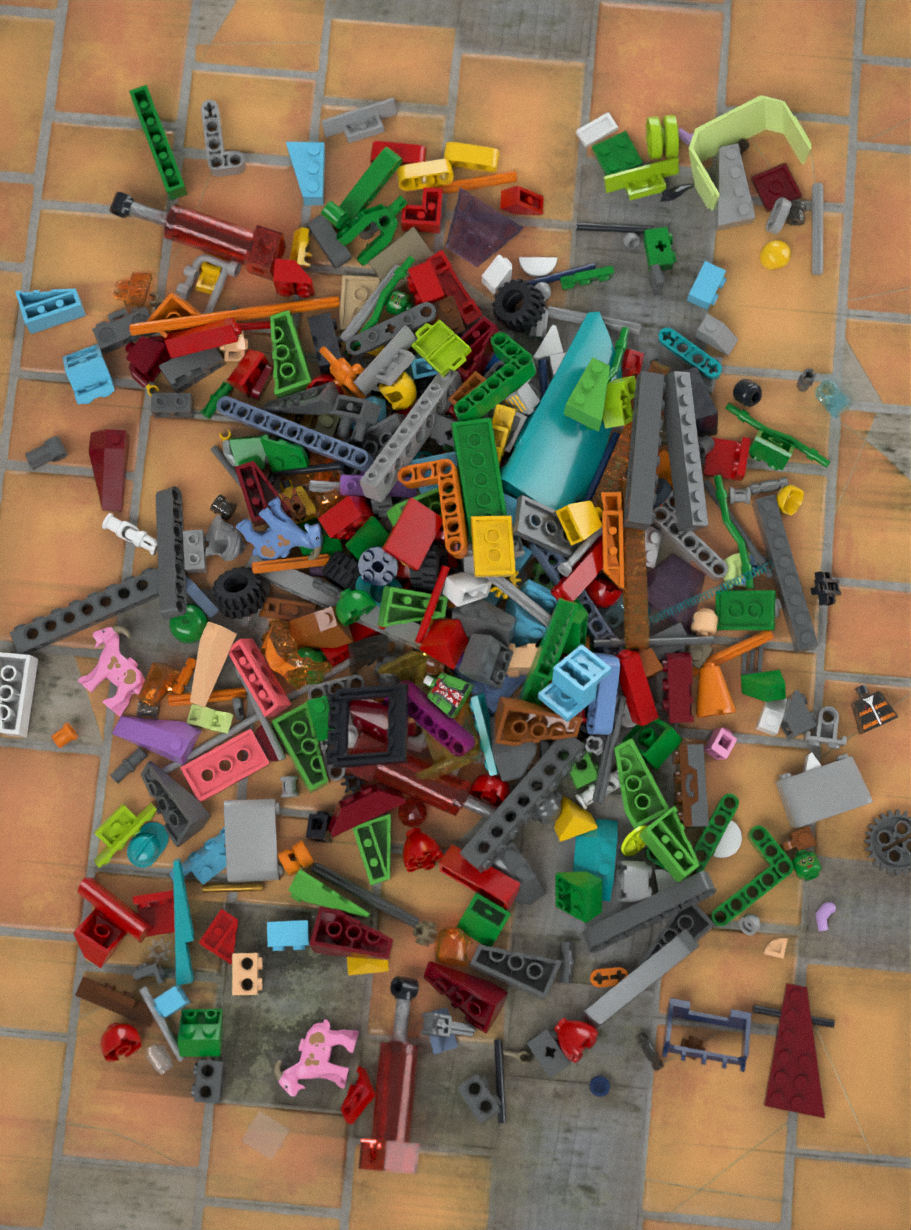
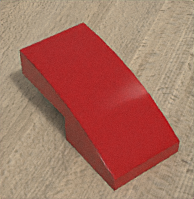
M626 349L622 366L623 378L635 376L636 379L641 372L644 353Z

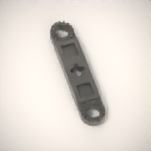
M429 302L421 303L352 336L346 342V350L353 357H359L389 343L405 325L412 332L421 328L424 324L435 320L436 309ZM430 308L432 310L431 315L423 317L421 315L423 309ZM390 325L393 328L396 327L393 334L386 332L389 330L388 326ZM360 342L361 348L358 351H352V343Z

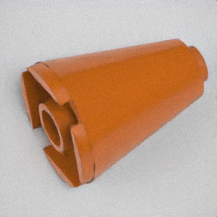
M715 663L703 664V668L699 669L697 718L735 713L736 707L720 666H715Z

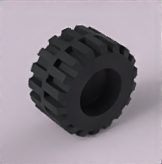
M512 279L510 283L506 282L503 288L500 287L498 289L499 293L495 294V301H493L492 306L495 307L493 309V313L496 315L495 318L514 332L519 331L523 333L525 330L530 331L532 326L536 327L538 325L537 322L542 320L543 317L541 316L545 314V309L543 308L546 306L545 297L526 280L517 279L516 281ZM524 299L521 308L515 312L516 305Z
M432 542L417 571L409 567L410 580L415 591L433 592L442 565L448 567V555L443 542Z
M339 551L334 552L321 570L323 575L340 590L349 588L351 591L355 590L356 581L361 575L358 569V562Z
M235 567L230 571H225L223 575L218 576V580H215L214 586H212L213 595L220 612L225 617H230L231 619L250 617L251 614H256L258 609H261L264 606L263 603L266 602L267 595L260 575L254 574L252 568L249 567L246 569L245 567Z

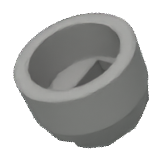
M631 232L624 236L623 242L628 249L633 250L639 245L640 238Z

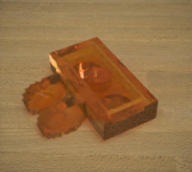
M132 273L130 281H118L115 285L117 290H114L113 297L124 301L125 306L144 307L152 282L151 273Z

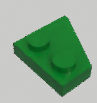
M263 435L260 438L273 472L309 466L310 461L304 446L290 444L281 439L274 441L268 439L269 436Z

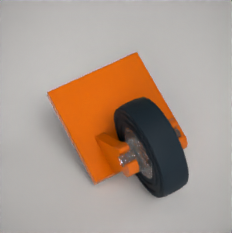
M662 449L657 454V456H660V463L658 468H656L658 483L654 489V494L657 495V499L653 509L662 506V503L667 501L673 490L670 459L665 449Z

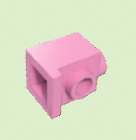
M726 728L714 729L706 746H704V751L716 760L727 759L737 738Z

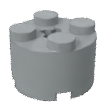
M619 861L618 865H621V869L616 871V892H620L621 897H617L618 901L641 902L651 897V887L648 886V878H651L652 874L651 866L646 865L645 861Z

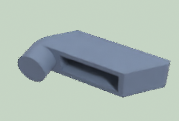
M185 575L186 593L212 618L219 609Z

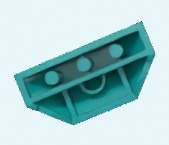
M597 819L595 820L597 829L576 836L573 872L587 871L602 879V901L610 902L614 881L618 821Z

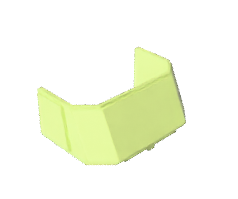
M760 95L695 128L689 146L692 176L695 188L707 209L715 210L720 194L702 162L715 156L719 147L737 144L740 139L746 140L764 130H770L784 134L801 164L806 163L812 149V143L785 101Z

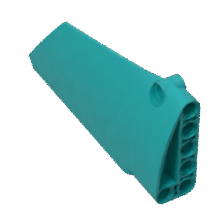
M588 312L545 394L535 406L536 410L530 414L514 444L516 448L508 463L500 468L503 493L515 499L523 495L557 511L569 504L583 502L603 457L612 427L605 428L604 421L602 420L599 432L594 429L588 430L586 425L564 415V410L569 397L592 357L610 365V369L612 367L615 349L600 312ZM619 367V371L611 381L623 378L621 367Z

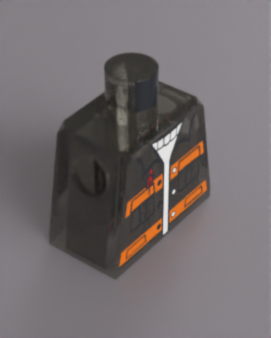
M866 684L855 688L859 700L853 702L851 707L860 735L898 718L880 691L870 694Z

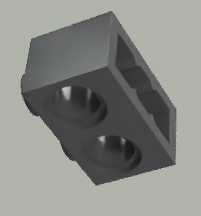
M152 393L151 413L154 418H193L194 399L191 393Z
M199 1059L198 1063L194 1064L193 1075L197 1076L196 1084L192 1085L191 1096L195 1097L194 1102L221 1103L225 1068L224 1060ZM206 1065L213 1067L214 1073L212 1076L205 1075L204 1067ZM203 1086L211 1088L212 1094L210 1097L203 1096Z
M476 1074L458 1086L457 1089L478 1122L482 1125L502 1111L499 1107L502 1103L496 1094L491 1095L488 1088L491 1086L484 1076L480 1078ZM474 1084H479L481 1087L477 1095L470 1093V1088ZM484 1102H491L492 1109L487 1113L482 1112V1104Z

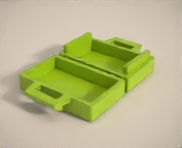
M438 320L433 326L428 323L424 324L415 332L418 339L411 345L413 350L442 377L450 370H457L467 361L465 357L472 352L471 348L441 320Z

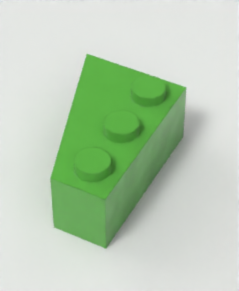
M592 357L569 397L564 410V415L598 432L603 417L610 365Z
M674 806L645 828L639 836L675 881L679 883L699 866L690 841L688 842L684 826L680 823L677 809Z
M391 814L352 828L371 886L391 880Z

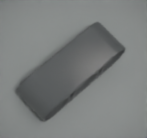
M319 215L306 224L309 232L335 269L352 260L348 249L342 246L336 239L337 233L326 218Z

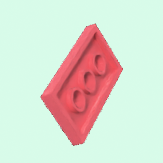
M249 729L180 768L196 798L201 803L270 765V762L252 729ZM245 750L249 754L248 759L243 762L239 761L238 753ZM224 760H228L231 763V768L228 771L220 769V764ZM206 770L213 772V778L210 781L203 780L202 775Z

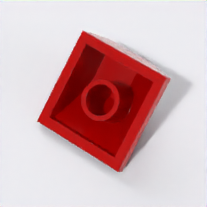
M95 908L73 934L83 956L99 968H102L112 957L127 935V932Z

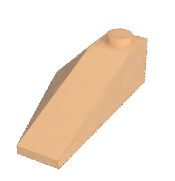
M208 622L199 643L190 702L205 707L237 635L221 625Z

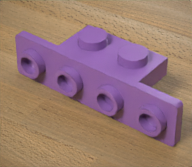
M360 471V474L341 475L340 495L365 496L360 480L366 472ZM406 477L405 481L411 480L412 477ZM398 480L387 496L416 497L417 488L408 489Z

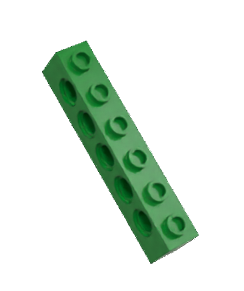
M147 84L129 90L169 200L172 201L188 195Z

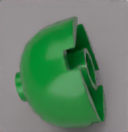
M349 588L340 593L341 598L337 601L335 609L341 624L348 626L360 620V616L364 613L366 615L370 613L377 605L368 592L361 589L351 591Z
M187 604L185 615L169 619V628L171 634L179 642L194 644L200 641L209 620L206 613L200 607Z

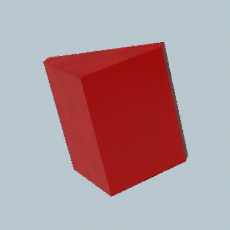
M249 349L227 379L228 382L248 398L251 396L253 388L265 366L269 364L265 354Z
M460 619L434 620L419 649L454 670L469 640Z

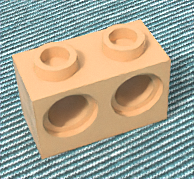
M233 953L232 995H258L259 990L263 989V979L259 978V970L263 968V958L259 957V953ZM245 958H251L253 961V966L249 970L243 967ZM246 978L251 979L253 982V987L250 990L243 988V981Z

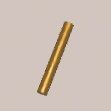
M263 883L202 885V893L263 891L264 889Z

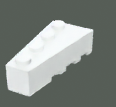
M0 652V733L7 736L27 738L38 659L31 655Z

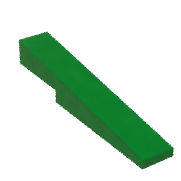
M559 598L518 699L541 705L542 701L538 699V693L548 686L549 680L552 681L553 667L559 662L579 604Z

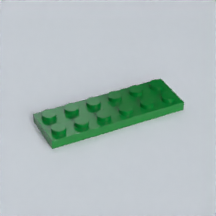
M491 418L451 423L470 543L472 542L471 516H507Z

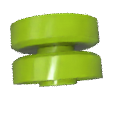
M665 115L662 118V124L658 116L647 117L646 144L649 159H660L663 151L667 158L678 157L679 138L675 115Z

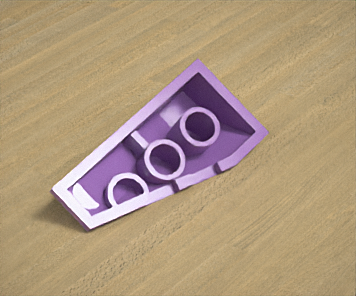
M121 716L112 734L184 765L202 730L181 721Z

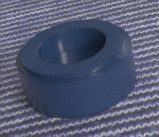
M595 1076L591 1079L589 1088L593 1095L603 1097L610 1091V1083L603 1076Z

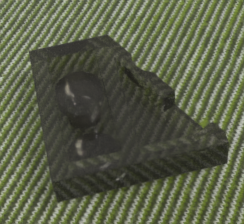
M379 634L348 644L350 674L358 675L357 671L364 665L371 666L377 659L382 658L389 652L388 637L386 635Z

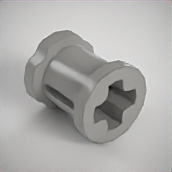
M729 487V504L743 502L750 504V487L745 489Z
M298 776L280 777L283 788L281 798L299 797L296 786Z

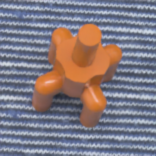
M325 346L322 347L319 352L331 364L329 369L331 370L330 373L336 378L333 380L335 385L341 386L345 396L353 397L343 385H346L357 398L364 399L366 396L360 391L354 381L358 378L356 375H360L365 369L358 363L351 367L344 358H338L337 360Z

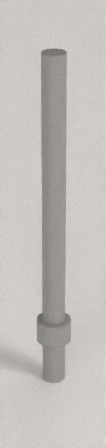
M236 668L235 673L241 679L278 760L286 759L268 718L263 715Z

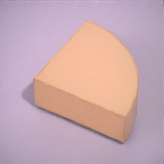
M778 938L771 941L765 947L763 954L784 959L788 939Z

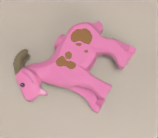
M115 626L93 633V637L96 640L95 648L99 647L102 643L105 644V647L93 671L87 676H82L77 681L92 693L104 679L108 678L118 688L116 695L113 698L105 699L103 703L121 717L129 705L131 696L134 693L138 695L145 693L143 691L145 679L142 672L137 669L139 664L131 657L127 660L120 653L119 635L125 634L127 638L131 639L130 632L122 626Z
M324 1019L323 1023L314 1024L307 1032L306 1039H301L299 1051H302L300 1061L283 1072L280 1071L282 1060H278L275 1063L274 1075L281 1087L290 1096L294 1097L300 1089H305V1086L298 1083V1079L324 1078L335 1082L338 1087L344 1089L349 1068L334 1065L328 1061L332 1052V1046L343 1045L350 1053H353L359 1031L345 1029L339 1031L330 1030V1023L326 1019Z

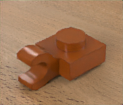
M807 826L790 833L791 840L779 846L784 852L794 847L799 852L817 845L810 827Z

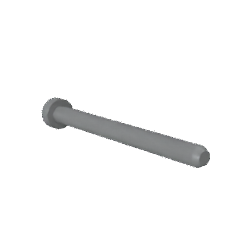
M602 527L590 535L566 562L559 564L558 571L562 575L569 576L573 565L602 534Z

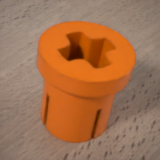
M68 722L63 724V728L51 735L54 743L59 748L79 738L74 728Z

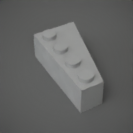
M738 143L719 147L716 153V189L720 196L715 208V231L751 224L756 218Z

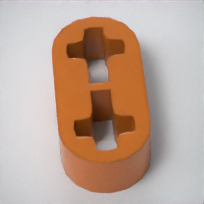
M622 967L596 969L590 974V982L593 986L599 988L616 986L619 983L618 980L611 979L610 975H616L617 971L620 970L621 974H624L626 978L628 972ZM597 972H600L601 976H608V979L601 980V984H598L597 981L593 980V977L597 976Z

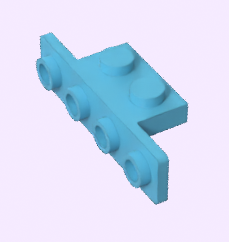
M225 827L220 831V834L207 840L202 848L192 852L188 859L181 863L184 876L192 871L204 885L227 867L226 847L224 846ZM172 869L171 872L169 873V875H170L171 879H172L173 882H174L173 869Z

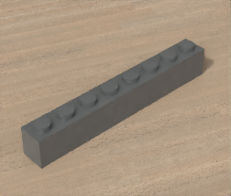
M641 371L636 377L623 527L647 530L651 524L653 525L655 520L653 506L656 503L657 495L654 494V489L658 483L656 468L659 466L660 456H657L662 441L661 437H659V431H661L663 426L661 412L664 410L665 401L662 400V397L666 390L664 374Z
M673 371L664 376L666 390L662 400L665 401L664 418L678 531H696L709 525L690 372Z
M775 494L755 499L752 506L769 562H772L774 565L772 571L775 576L773 578L795 654L814 650L819 645Z

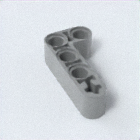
M213 100L204 101L201 105V113L210 172L216 177L241 174L246 168L244 157L239 151L225 152L221 116L217 103ZM210 110H212L213 118H210L209 116ZM212 127L217 128V130L213 132L209 131V129ZM213 145H219V148L211 149ZM236 160L241 161L238 165L232 164ZM215 163H221L220 167H213Z

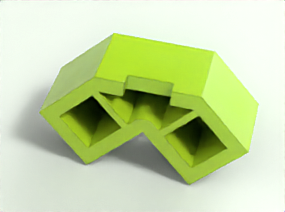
M635 376L618 378L607 383L602 417L605 428L624 426L632 421L633 410L630 400L635 397Z

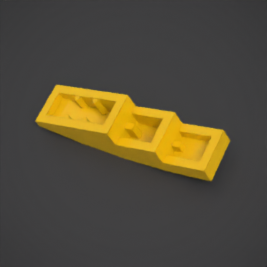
M501 404L496 405L492 419L499 466L517 411L515 408Z

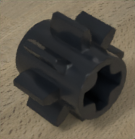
M352 770L350 776L344 775L346 780L340 784L347 787L345 790L346 794L349 791L355 794L356 791L361 790V784H366V781H360L361 773L356 776ZM351 779L354 781L355 779H357L356 783L358 784V786H352L350 788L349 780Z

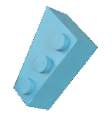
M286 142L304 204L324 206L326 154L324 142Z
M52 289L48 292L33 290V292L23 293L15 291L24 322L31 334L86 316L76 289Z

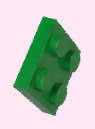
M626 131L592 146L591 150L605 176L643 166V162Z

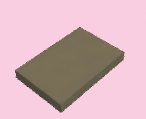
M411 227L369 260L368 264L382 282L394 265L401 267L409 255L415 259V262L410 267L412 268L426 262L425 260L432 256L433 253L416 229ZM408 274L397 283L393 290L398 289L407 282L406 277Z

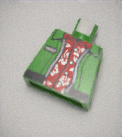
M441 673L438 678L428 674L423 681L424 685L431 688L427 697L451 718L458 716L475 686L471 682L448 673Z

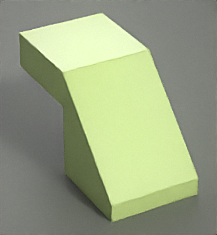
M192 704L186 723L228 734L233 714Z

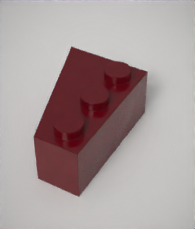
M690 652L666 653V660H662V671L666 672V679H662V690L666 691V698H662V709L666 710L670 723L694 722V716L692 715V703H694L692 697L693 671Z

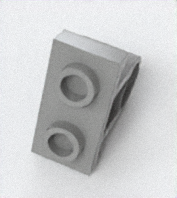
M826 706L817 712L814 735L811 736L809 731L803 734V741L808 742L809 746L820 747V744H826L830 749H840V746H845L847 741L845 736H842L839 740L837 739L839 714L831 706ZM827 712L831 715V722L824 721L823 713Z

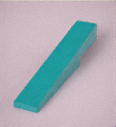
M176 858L173 861L176 986L192 983L194 980L188 942L193 941L195 935L181 858Z

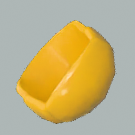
M773 240L760 250L759 259L768 270L782 269L789 263L791 251L785 242Z
M794 485L784 486L776 495L779 511L789 516L797 512L804 499V491Z

